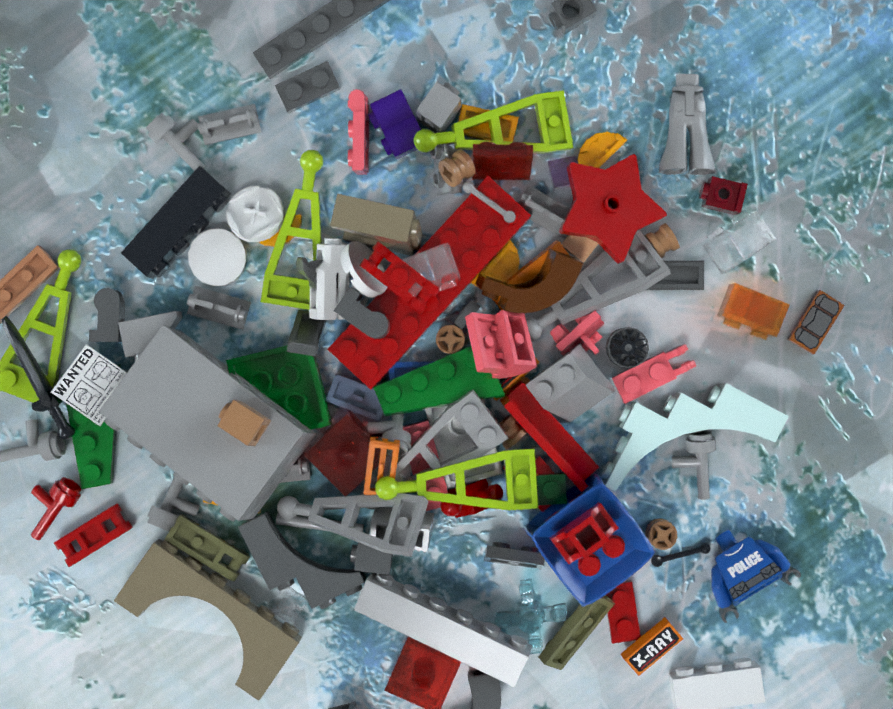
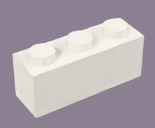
M750 658L735 659L733 661L734 664L722 665L721 662H711L705 664V668L693 669L691 666L678 667L675 669L676 672L668 673L673 708L721 709L764 703L765 695L761 667L755 661H751Z

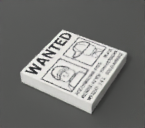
M86 344L51 393L101 426L106 417L98 411L127 372Z

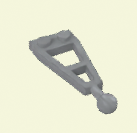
M638 230L624 260L638 279L600 295L591 283V280L613 261L606 251L602 252L579 274L570 291L561 300L550 306V311L537 319H526L531 341L539 339L542 329L557 319L563 325L648 289L671 274L669 267L641 230ZM584 288L591 299L564 310L562 307Z
M472 389L449 405L408 450V453L398 460L395 480L397 482L416 480V474L405 478L401 471L418 453L422 455L430 468L421 471L425 472L481 457L508 439V434ZM455 416L477 446L440 462L427 444ZM370 507L367 509H377L379 507Z
M398 493L391 500H383L377 494L315 498L313 505L299 503L295 497L285 496L279 500L277 511L285 519H292L297 515L309 516L308 521L320 528L384 553L412 557L429 501L424 496ZM393 506L383 540L354 529L360 508ZM346 509L342 523L324 518L325 510Z

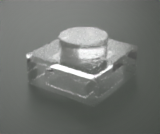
M289 586L280 591L268 610L292 626L308 601L306 597Z

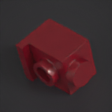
M712 176L708 179V182H703L699 199H703L702 207L737 215L741 213L748 184ZM720 189H725L728 192L726 199L719 197L718 192Z

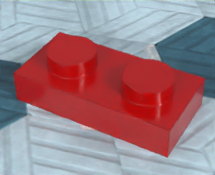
M627 580L606 594L615 603L607 613L612 644L634 641L641 637L633 583L631 580Z

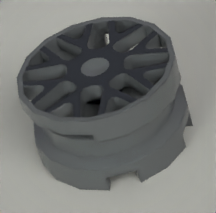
M631 327L620 328L612 332L605 346L609 360L616 366L623 368H632L640 365L646 359L649 351L648 340L645 335L638 329Z

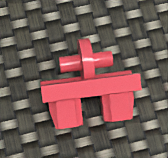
M593 311L575 319L574 321L578 326L571 332L562 323L558 324L550 332L557 344L555 346L562 356L578 344H581L586 352L590 350L596 355L599 350L595 344L602 338L597 330L604 325V322L601 320V316L596 311Z

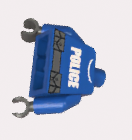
M730 530L723 532L715 538L723 553L715 557L716 565L711 569V590L719 607V615L724 623H727L725 614L728 611H733L736 619H738L739 613L735 606L775 581L781 579L784 583L791 586L792 584L788 581L790 573L793 572L796 577H801V573L790 566V562L778 547L761 539L754 541L749 536L738 543Z

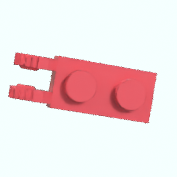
M353 89L348 97V107L353 111V120L348 122L349 138H353V149L348 150V165L352 167V171L357 175H367L369 173V101L363 91Z
M683 344L666 353L661 352L643 361L640 365L629 368L612 377L611 379L623 403L626 404L696 367L695 361L692 360L686 361L681 366L672 369L668 361L671 358L684 354L688 350L687 345Z

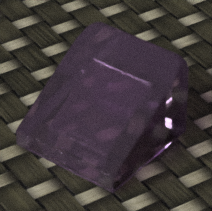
M576 156L547 162L553 190L570 187L566 167L571 162L578 163Z

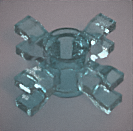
M532 579L520 580L519 592L522 601L520 609L497 612V617L494 618L495 624L500 629L518 626L528 635V643L532 645L530 654L542 653L543 641L540 629L543 622L566 621V604L561 603L544 607L539 601L535 600ZM527 611H532L538 615L539 619L529 621L523 614Z

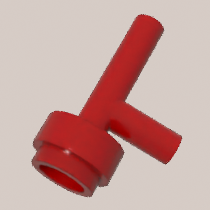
M63 477L55 481L49 493L40 485H36L32 489L31 494L48 508L31 532L32 538L36 540L42 539L63 506H75L81 497V487L75 481Z

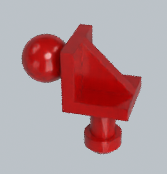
M486 478L465 485L466 496L502 500L503 498L502 487L499 484L488 486ZM456 488L448 489V493L456 494ZM441 502L440 504L441 511L446 516H455V518L477 514L488 509Z

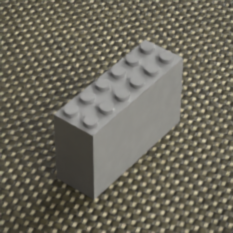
M166 325L161 326L98 411L106 417L104 422L116 431L123 430L129 435L127 440L139 449L146 448L152 453L150 458L162 467L169 466L175 471L173 476L185 485L192 484L198 489L196 494L208 503L215 502L221 507L219 512L233 522L235 520L242 521L255 518L316 435V433L249 384L237 373L235 375L230 373L229 375L227 365L181 330ZM233 400L242 401L271 420L256 446L245 445L217 426L221 420L219 414L228 402L232 403Z

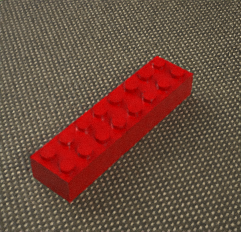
M489 176L476 189L504 210L514 212L516 216L514 222H505L504 216L471 193L407 263L422 275L418 264L420 262L429 281L440 289L435 297L432 295L425 304L427 308L421 314L387 287L385 292L376 296L366 308L372 312H380L389 319V333L384 338L374 339L350 324L327 349L370 390L386 376L389 370L410 350L479 273L530 220L532 215ZM427 270H432L434 281L430 280ZM415 283L409 293L416 297L422 287Z

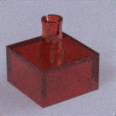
M347 410L306 449L304 456L346 497L365 479L370 437L376 436L370 434L367 427L350 410ZM375 448L372 471L379 466L380 448Z
M406 636L386 681L384 691L425 709H441L461 661Z

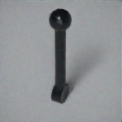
M702 543L700 547L662 557L654 555L651 558V563L653 566L659 567L663 562L697 553L708 554L711 547L708 543Z

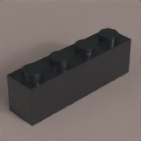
M199 166L125 247L121 254L146 277L154 279L156 276L158 278L161 277L169 269V262L175 255H181L189 247L190 243L188 241L195 233L200 234L208 226L210 216L215 211L217 213L220 212L229 202L228 197L231 193L205 169Z

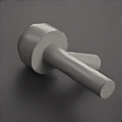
M163 113L159 114L146 127L149 132L148 136L155 143L164 139L194 171L199 166L203 169L205 168V165L183 143L198 130V123L194 119H191L175 134L171 130L177 123L169 115L165 116Z
M404 413L392 415L391 421L368 422L367 429L369 434L383 433L382 438H386L390 442H394V439L400 440L398 457H403L408 453V450L411 448V434L403 430ZM387 449L386 455L392 457L393 450Z
M28 420L26 421L28 445L1 450L0 462L38 454L45 461L60 459L67 450L66 440L60 439L59 432L57 433L56 431L44 432L39 435L38 421Z
M702 430L688 433L689 437L686 439V451L696 454V456L672 457V468L696 467L698 499L706 500L710 498L707 453L716 450V441L711 431Z
M174 477L161 508L151 506L147 515L150 517L147 523L170 531L171 526L174 527L179 517L171 513L173 508L196 516L200 506L178 497L183 483Z

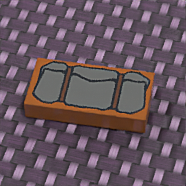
M817 290L787 340L814 355L845 305L823 291Z

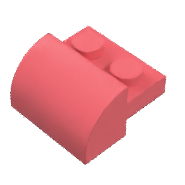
M501 310L495 315L472 312L465 317L477 372L491 373L493 379L521 375L537 367L525 313Z

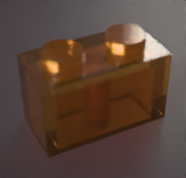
M732 283L728 286L716 317L724 319L722 324L736 330H739L740 326L751 330L749 335L766 341L767 337L775 338L778 336L790 304L737 283Z

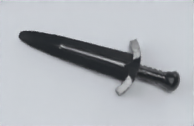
M7 316L3 317L1 320L4 330L39 398L38 401L32 403V409L39 412L48 410L58 427L59 438L63 440L70 439L75 434V428L67 423V419H65L61 408H59V404L63 400L51 393L53 389L26 342L12 321Z

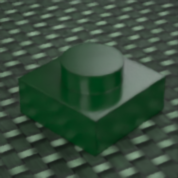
M565 473L536 475L538 505L567 504Z

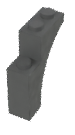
M268 511L238 527L269 590L276 587L279 591L286 589L295 583L293 579L296 578L311 609L317 606L324 609L336 602L335 597L343 593L350 596L363 589L361 584L365 583L366 580L363 571L328 567L305 557L285 540Z

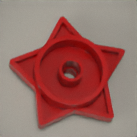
M635 154L628 156L607 169L571 162L566 167L573 200L559 228V233L587 237L597 242L617 264L624 262L638 230L667 216V213L642 190Z

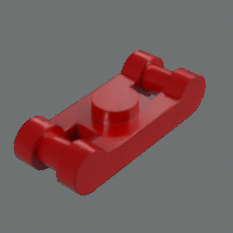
M377 241L372 248L374 250L368 259L364 258L359 266L422 314L427 308L425 305L432 295L435 297L440 289ZM383 258L391 263L384 273L377 268ZM415 283L422 287L416 297L409 293Z
M118 503L54 542L57 550L61 549L67 558L64 561L68 567L73 566L133 528L130 521H125L120 513L122 509ZM108 519H111L116 527L110 532L103 523ZM74 540H77L82 548L78 552H76L71 544Z

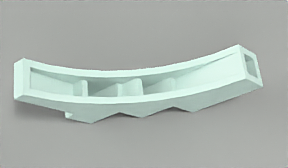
M720 383L719 387L716 385L713 387L707 399L710 402L708 407L680 392H676L675 396L670 395L663 407V411L666 412L664 417L632 401L630 406L627 404L624 406L618 417V420L622 421L619 427L629 433L627 437L622 436L615 448L618 454L613 463L609 461L601 474V477L604 478L603 484L616 491L627 473L645 455L667 441L692 432L707 429H732L751 433L765 440L776 442L789 416L727 383Z

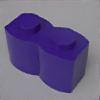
M401 89L370 104L372 112L368 113V116L375 130L381 128L385 138L380 141L388 156L393 154L397 160L418 150L414 145V137L421 129Z

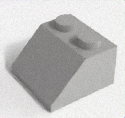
M578 344L526 384V387L543 409L568 422L573 421L615 392L614 387L581 344Z

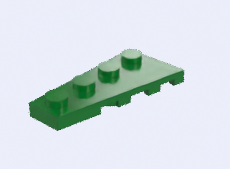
M471 346L373 387L385 416L421 411L438 406L439 408L446 407L472 389L481 400L505 397L498 379H493L491 373L477 372Z
M66 403L69 423L75 428L72 440L81 489L112 484L115 458V430L105 422L101 426L97 425Z

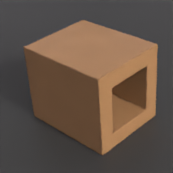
M233 400L232 403L228 402L219 414L221 420L217 426L245 445L256 446L271 420L244 402Z

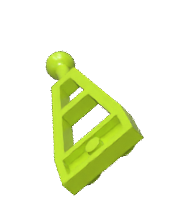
M564 90L534 94L462 120L451 126L452 131L434 133L430 129H421L414 137L415 147L424 153L431 152L435 149L436 145L454 143L455 149L535 154L566 151L574 148ZM534 105L541 143L503 141L499 117ZM485 122L489 123L492 141L465 139L463 130Z
M307 150L300 157V165L304 170L302 189L294 190L267 265L260 301L262 303L307 310L310 308L309 281L302 278L277 275L275 272L288 235L312 239L313 261L317 260V244H322L319 192H313L316 172L323 166V157L316 150ZM301 199L311 200L312 230L291 227Z
M72 249L64 250L59 254L57 262L60 270L55 284H47L18 330L24 341H26L32 329L54 336L48 374L45 375L52 389L59 380L72 292L65 289L71 273L78 270L81 265L80 255ZM52 296L60 298L55 326L38 320ZM10 344L0 360V391L34 403L39 398L23 367L13 363L17 355Z
M535 449L495 452L416 474V480L397 482L394 478L385 476L377 481L375 491L378 497L383 500H391L398 493L417 492V496H424L427 500L508 511L538 509ZM504 460L507 501L466 496L464 470ZM455 473L456 494L426 491V480Z

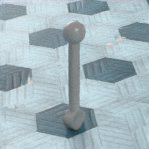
M467 181L463 184V190L466 193L474 194L504 216L505 222H514L516 218L514 212L504 210L475 189L472 182Z

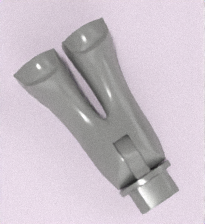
M677 74L676 87L672 88L673 93L670 100L668 137L658 173L676 175L687 171V128L690 135L688 174H714V159L707 137L706 105L702 93L703 87L699 86V75Z

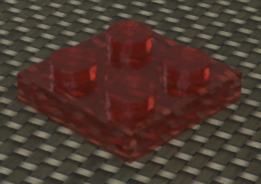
M488 141L473 144L472 161L475 166V175L472 176V180H484L487 176L492 180H530L533 145H526L523 142L496 145L494 142Z

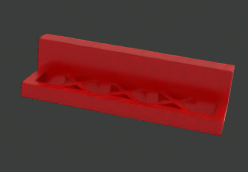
M520 381L505 397L500 399V402L581 492L588 487L584 480L596 471L599 466L549 411L543 409L526 385Z

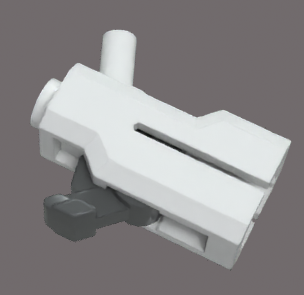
M324 238V244H317V260L308 262L306 258H297L296 270L309 281V318L316 320H336V317L339 320L344 319L333 311L349 289L350 272L347 274L344 272L340 260L341 250L347 245L342 244V239Z

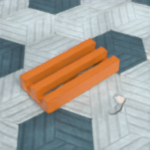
M370 437L363 495H376L375 488H370L375 448L381 449L377 481L384 476L387 449L393 450L389 476L395 479L400 440L394 439V442H390L386 438H382L381 441L376 440V437Z

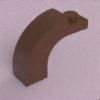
M549 249L540 272L533 279L525 283L510 284L479 273L475 284L482 290L481 294L488 298L498 300L499 296H501L498 305L503 310L514 313H532L546 309L561 300L573 287L584 263L577 258Z

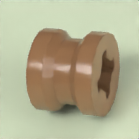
M463 150L453 153L452 158H445L438 164L443 180L451 187L461 184L463 178L469 179L475 175L474 163Z
M666 223L659 226V230L655 233L649 232L644 235L661 258L665 257V253L669 250L675 251L680 248L676 236Z
M455 325L442 327L436 335L437 346L444 353H456L464 346V333Z
M511 414L499 423L508 434V439L503 441L502 444L506 450L515 445L527 433Z
M662 518L650 521L645 530V535L650 544L659 550L671 548L678 538L675 526Z

